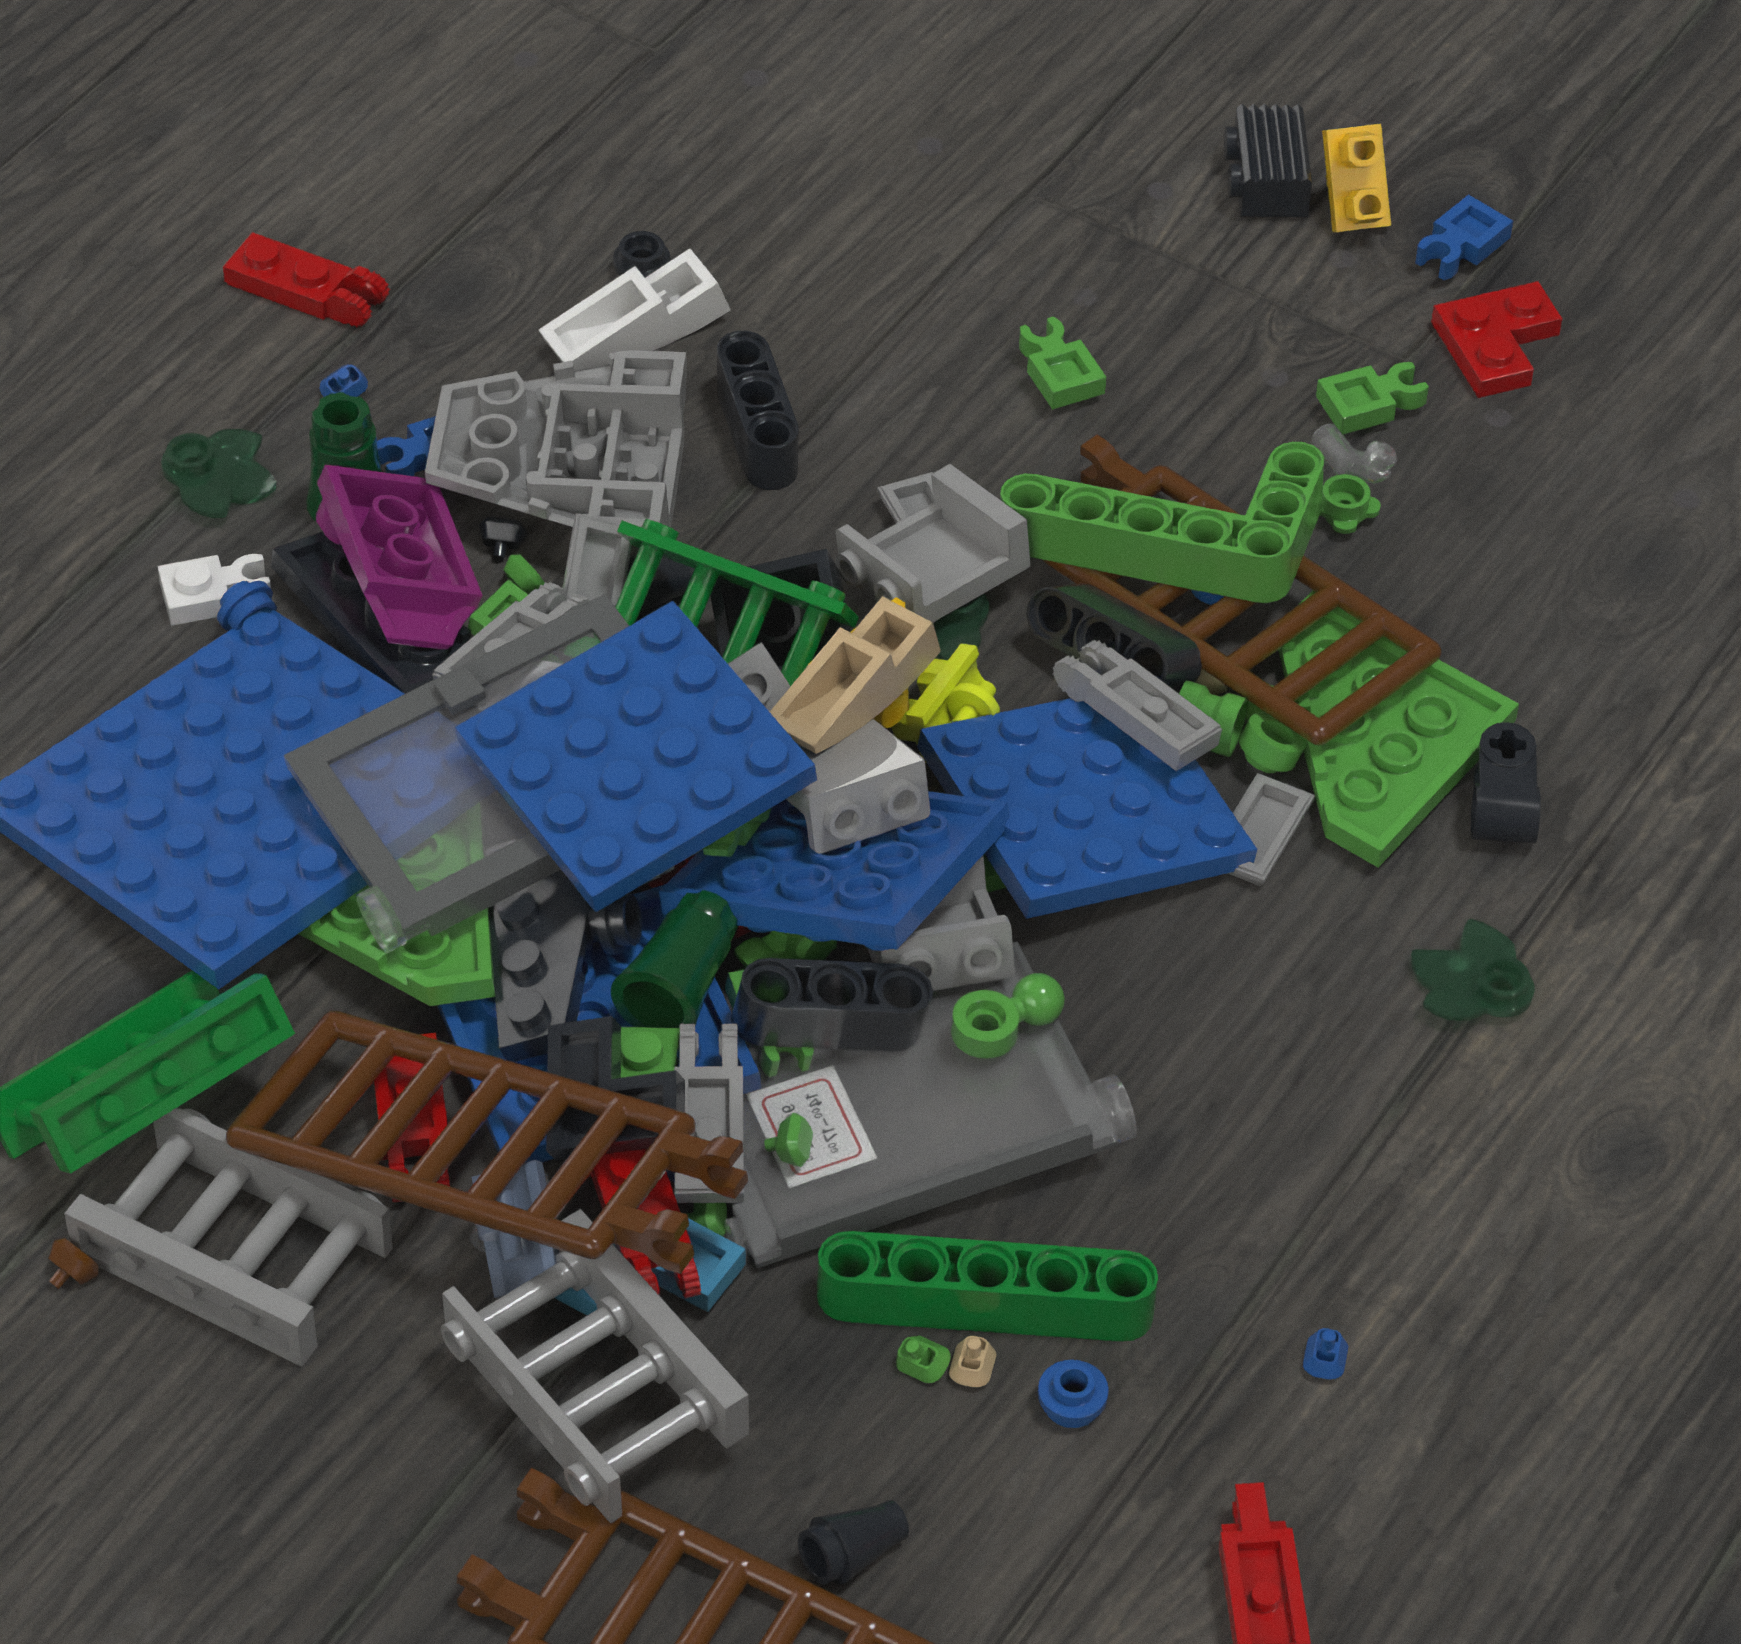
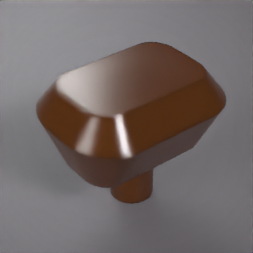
M66 1238L53 1241L48 1259L57 1265L59 1269L50 1278L49 1282L60 1289L70 1276L81 1285L98 1276L99 1265Z

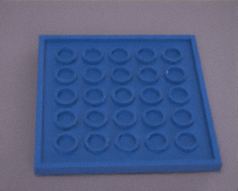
M264 607L244 621L242 628L237 631L232 628L163 675L152 680L125 700L102 713L84 727L55 744L43 754L0 781V832L217 989H220L367 886L359 871L288 770L284 755L404 695V693L280 613ZM435 713L329 765L397 863L499 793L459 744L455 731L456 726Z

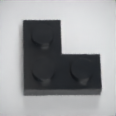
M612 1016L548 1025L547 1072L685 1112V1079L676 1070L621 1078V1026ZM568 1107L546 1135V1152L555 1161L566 1160L600 1116ZM627 1125L606 1154L649 1149L659 1133Z

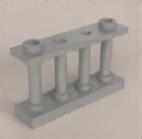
M177 1107L153 1122L157 1149L159 1150L115 1204L103 1205L82 1194L72 1203L65 1212L69 1241L99 1265V1268L303 1367L318 1347L313 1306H310L311 1302L356 1244L384 1258L387 1257L393 1249L389 1208L366 1191H352L325 1177L235 1150L226 1141V1130L212 1124L204 1115L193 1109L186 1108L182 1110ZM183 1162L215 1176L214 1180L172 1232L165 1231L160 1233L136 1221ZM241 1189L273 1204L229 1260L218 1261L194 1249ZM298 1217L331 1232L288 1288L275 1289L251 1277Z
M581 1209L561 1220L586 1229L593 1223ZM613 1244L598 1259H587L560 1250V1253L556 1255L555 1265L478 1312L474 1310L454 1286L442 1293L445 1324L441 1326V1334L451 1353L461 1362L467 1359L472 1362L564 1469L567 1484L575 1497L586 1506L593 1502L610 1523L622 1516L620 1476L695 1428L700 1431L709 1429L726 1449L749 1435V1399L747 1392ZM569 1288H573L576 1291L584 1289L596 1302L597 1310L518 1359L496 1335L499 1331ZM610 1334H614L617 1337L625 1335L637 1348L638 1357L560 1406L556 1404L537 1382L541 1377ZM653 1380L659 1384L666 1381L679 1395L681 1404L602 1454L597 1451L578 1429Z

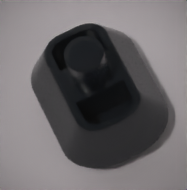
M487 517L479 524L483 544L488 547H494L493 558L496 560L505 559L506 549H519L527 536L525 527L518 520Z

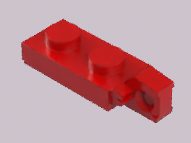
M1264 1482L1235 1484V1502H1232L1234 1523L1221 1524L1219 1553L1233 1644H1311L1293 1528H1287L1285 1520H1269Z

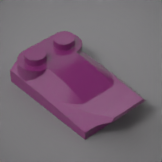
M325 465L317 482L322 495V501L316 512V522L329 540L342 545L358 583L388 643L443 650L451 647L459 630L478 607L483 595L440 487L426 483V478Z

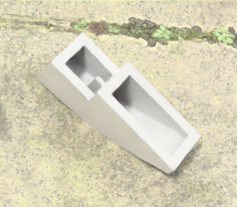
M688 249L646 278L634 266L540 328L539 332L560 361H572L574 371L609 365L608 353L624 350L653 351L701 329L731 311L718 282L693 251Z

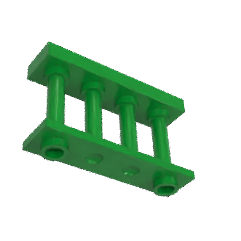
M645 519L642 527L621 520L617 532L633 546L639 548L615 605V608L629 626L637 620L662 557L694 568L679 608L696 628L718 578L750 589L722 656L727 663L754 646L773 598L806 610L781 669V673L790 686L813 660L829 619L855 628L859 616L846 603H843L846 594L829 585L811 581L808 589L679 542L677 541L678 531L650 519ZM597 636L594 642L580 638L569 644L564 658L570 661L601 642Z
M190 971L0 1087V1141L9 1158L12 1159L17 1158L45 1141L59 1170L71 1174L293 1036L295 1032L267 975L255 973L220 994L215 986L196 972Z

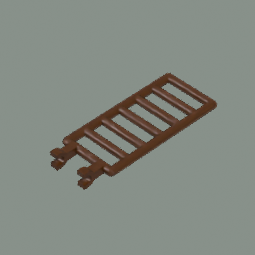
M1098 434L1080 446V455L1093 463L1081 472V482L1084 484L1149 497L1163 492L1179 503L1239 514L1167 466H1155L1145 474L1122 460L1115 448ZM1305 556L1302 558L1295 579L1316 593L1228 656L1204 640L1257 602L1224 596L1181 626L1160 612V610L1190 589L1156 583L1137 596L1116 582L1123 575L1041 559L1075 584L1086 583L1093 585L1188 636L1196 643L1200 650L1202 670L1242 697L1247 698L1248 701L1310 743L1318 746L1328 743L1437 662L1442 653L1440 645L1435 640ZM1336 607L1341 608L1361 622L1273 687L1249 671ZM1382 637L1408 652L1320 718L1295 702Z
M329 1011L324 1014L226 1132V1141L235 1150L587 1259H598L604 1255L611 1244H616L645 1253L658 1266L679 1274L683 1272L694 1257L693 1245L679 1241V1238L689 1226L688 1215L671 1210L660 1211L657 1215L638 1210L666 1170L700 1179L713 1192L732 1199H736L748 1183L747 1171L732 1167L744 1151L742 1141L724 1136L708 1141L693 1136L696 1130V1122L693 1116L686 1112L340 1011ZM338 1039L367 1047L292 1138L263 1129ZM394 1056L424 1064L350 1156L320 1147ZM451 1073L482 1081L408 1174L378 1165ZM509 1090L540 1098L468 1192L436 1183ZM568 1107L600 1116L528 1210L496 1201ZM627 1125L659 1133L658 1137L588 1229L556 1219Z
M533 1468L529 1470L517 1488V1497L525 1500L517 1511V1520L537 1529H552L575 1540L540 1593L536 1594L506 1579L497 1568L471 1554L457 1575V1584L465 1587L457 1598L458 1607L478 1616H493L515 1627L507 1644H550L543 1640L622 1522L658 1541L590 1644H625L684 1553L721 1572L674 1644H709L747 1584L785 1602L759 1644H793L810 1616L848 1633L849 1635L843 1644H935L621 1490L622 1516L610 1523L597 1507L591 1504L588 1506L582 1504L576 1497L566 1493L552 1478Z

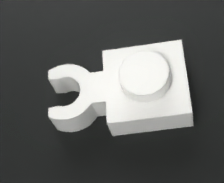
M261 554L244 555L235 560L232 565L221 567L218 555L158 566L160 586L171 626L217 617L221 607L220 600L230 587L241 581H248L249 583L264 581L270 587L269 577H265L264 559Z

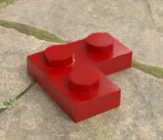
M1539 281L1434 305L1431 323L1476 396L1481 398L1531 386L1534 368L1519 345L1559 336L1562 317Z

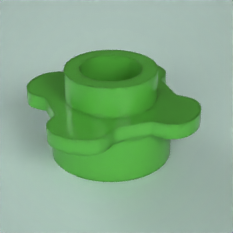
M1341 474L1329 478L1324 483L1320 516L1326 518V521L1333 526L1336 532L1342 534L1353 533L1361 521L1366 518H1375L1379 515L1380 502L1375 497H1370V488L1361 478Z

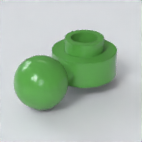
M1248 701L1246 714L1248 723L1239 737V744L1245 752L1246 760L1256 769L1266 773L1292 770L1306 748V740Z
M1033 973L1019 980L1013 989L1011 998L990 990L970 992L961 997L953 1008L952 1039L961 1051L970 1056L985 1059L1002 1056L1015 1045L1020 1022H1025L1032 1026H1044L1052 1023L1059 1017L1065 1003L1063 989L1053 977L1043 973Z

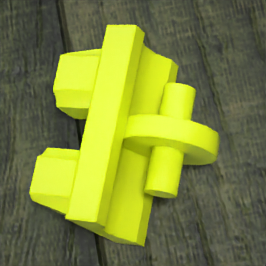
M960 644L948 660L934 659L917 679L921 696L918 700L909 699V710L896 725L891 727L894 736L899 740L912 741L918 744L920 730L923 728L990 714L994 716L996 713H1000L999 705L993 697L996 693L995 686L989 681H985L977 669L976 660L979 656L977 646Z

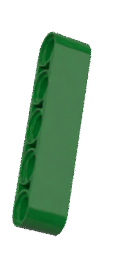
M846 1231L828 1237L821 1244L818 1253V1304L825 1314L843 1322L1123 1342L1134 1341L1144 1336L1151 1328L1154 1318L1158 1285L1157 1269L1147 1257L1127 1250Z

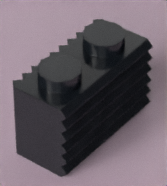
M1241 104L1236 108L1235 125L1225 126L1224 159L1234 160V164H1229L1228 196L1229 198H1238L1240 217H1308L1312 176L1303 108L1299 104L1293 108L1288 104L1282 108L1277 104L1270 108L1266 104L1259 108L1255 104L1248 108Z

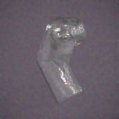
M1334 424L1321 426L1312 436L1313 445L1322 452L1325 461L1337 475H1353L1365 482L1376 484L1384 481L1391 475L1390 468L1397 462L1395 450L1385 442L1381 444L1378 441L1371 442L1366 452L1354 449Z

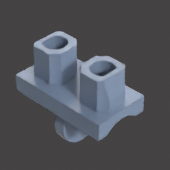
M537 1160L524 1163L496 1201L528 1210L547 1185L543 1163ZM480 1175L472 1177L473 1184L476 1182ZM476 1225L478 1238L484 1241L494 1298H501L556 1264V1255L560 1253L558 1249Z

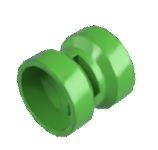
M1186 680L1179 694L1221 725L1222 732L1219 744L1210 751L1231 757L1244 726L1248 708L1247 698L1232 693H1227L1221 697L1210 694L1207 686Z

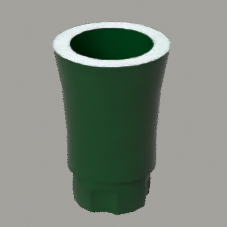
M344 392L329 394L321 398L318 407L312 411V425L309 430L311 451L310 482L306 507L309 515L315 522L316 512L322 501V495L317 482L325 465L382 472L377 449L376 428L372 422L369 406L362 397L349 396Z
M706 890L698 893H686L676 908L667 913L657 931L639 955L615 978L611 985V998L619 1014L631 1026L645 1028H680V1024H695L696 1026L707 992L717 971L730 951L731 940L738 929V920L731 912L729 904L725 899Z

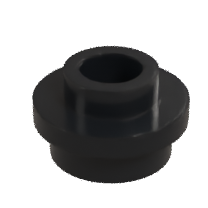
M635 231L625 235L613 255L614 269L619 276L636 266L644 278H646L671 261L670 252L662 238L648 231Z
M632 893L624 895L597 912L591 906L589 908L588 926L593 941L600 943L604 951L609 955L621 954L627 946H636L640 941L642 917L638 901Z

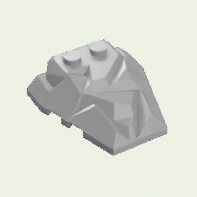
M624 350L608 353L610 365L574 372L572 361L553 364L554 376L523 381L517 371L442 385L425 469L426 483L573 527L575 514L579 513L619 524L623 520L642 527L645 519H650L671 528L684 448L683 413L686 400V352Z

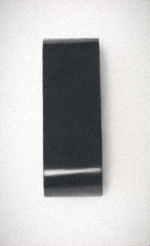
M744 330L728 333L717 344V396L745 476L757 488L779 490L788 487L795 481L798 475L799 430L770 346L764 337L755 332Z
M1079 583L1040 588L1032 595L1028 602L1026 615L1028 625L1033 634L1065 654L1074 656L1075 659L1080 658L1079 652L1082 651L1081 648L1094 640L1096 642L1100 640L1101 643H1105L1107 648L1111 647L1127 660L1133 659L1173 690L1182 689L1186 680L1196 682L1201 674L1200 650L1196 643L1188 636L1093 585ZM1113 632L1115 636V644L1113 642ZM1160 658H1162L1163 661V671L1160 665Z
M778 958L758 959L750 963L742 973L731 1022L732 1024H737V1034L741 1039L758 1046L903 1051L914 1046L920 1038L932 1000L933 987L929 978L922 971L904 964Z

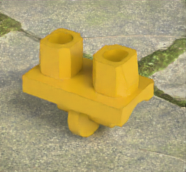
M1381 124L1322 130L1327 174L1325 179L1329 193L1332 232L1391 226Z

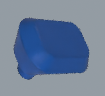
M347 364L321 381L320 392L323 397L339 392L357 397L366 391L368 381L358 367Z
M1322 1328L1308 1338L1303 1360V1368L1308 1374L1323 1379H1336L1343 1375L1348 1353V1343L1341 1333L1333 1329Z

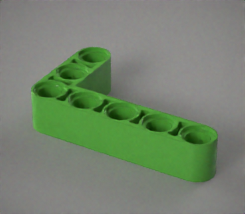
M1289 442L1276 447L1270 454L1246 515L1037 474H1021L1008 479L1001 487L1000 499L1027 519L1030 557L1252 602L1269 603L1278 601L1289 592L1322 509L1324 456L1314 445L1305 442Z

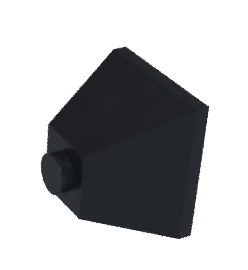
M827 548L748 566L806 589L809 588L811 581H817L844 593L839 570ZM718 578L710 596L722 657L750 589ZM773 598L754 646L762 642L781 671L806 610ZM829 619L814 658L840 627L851 632V628Z

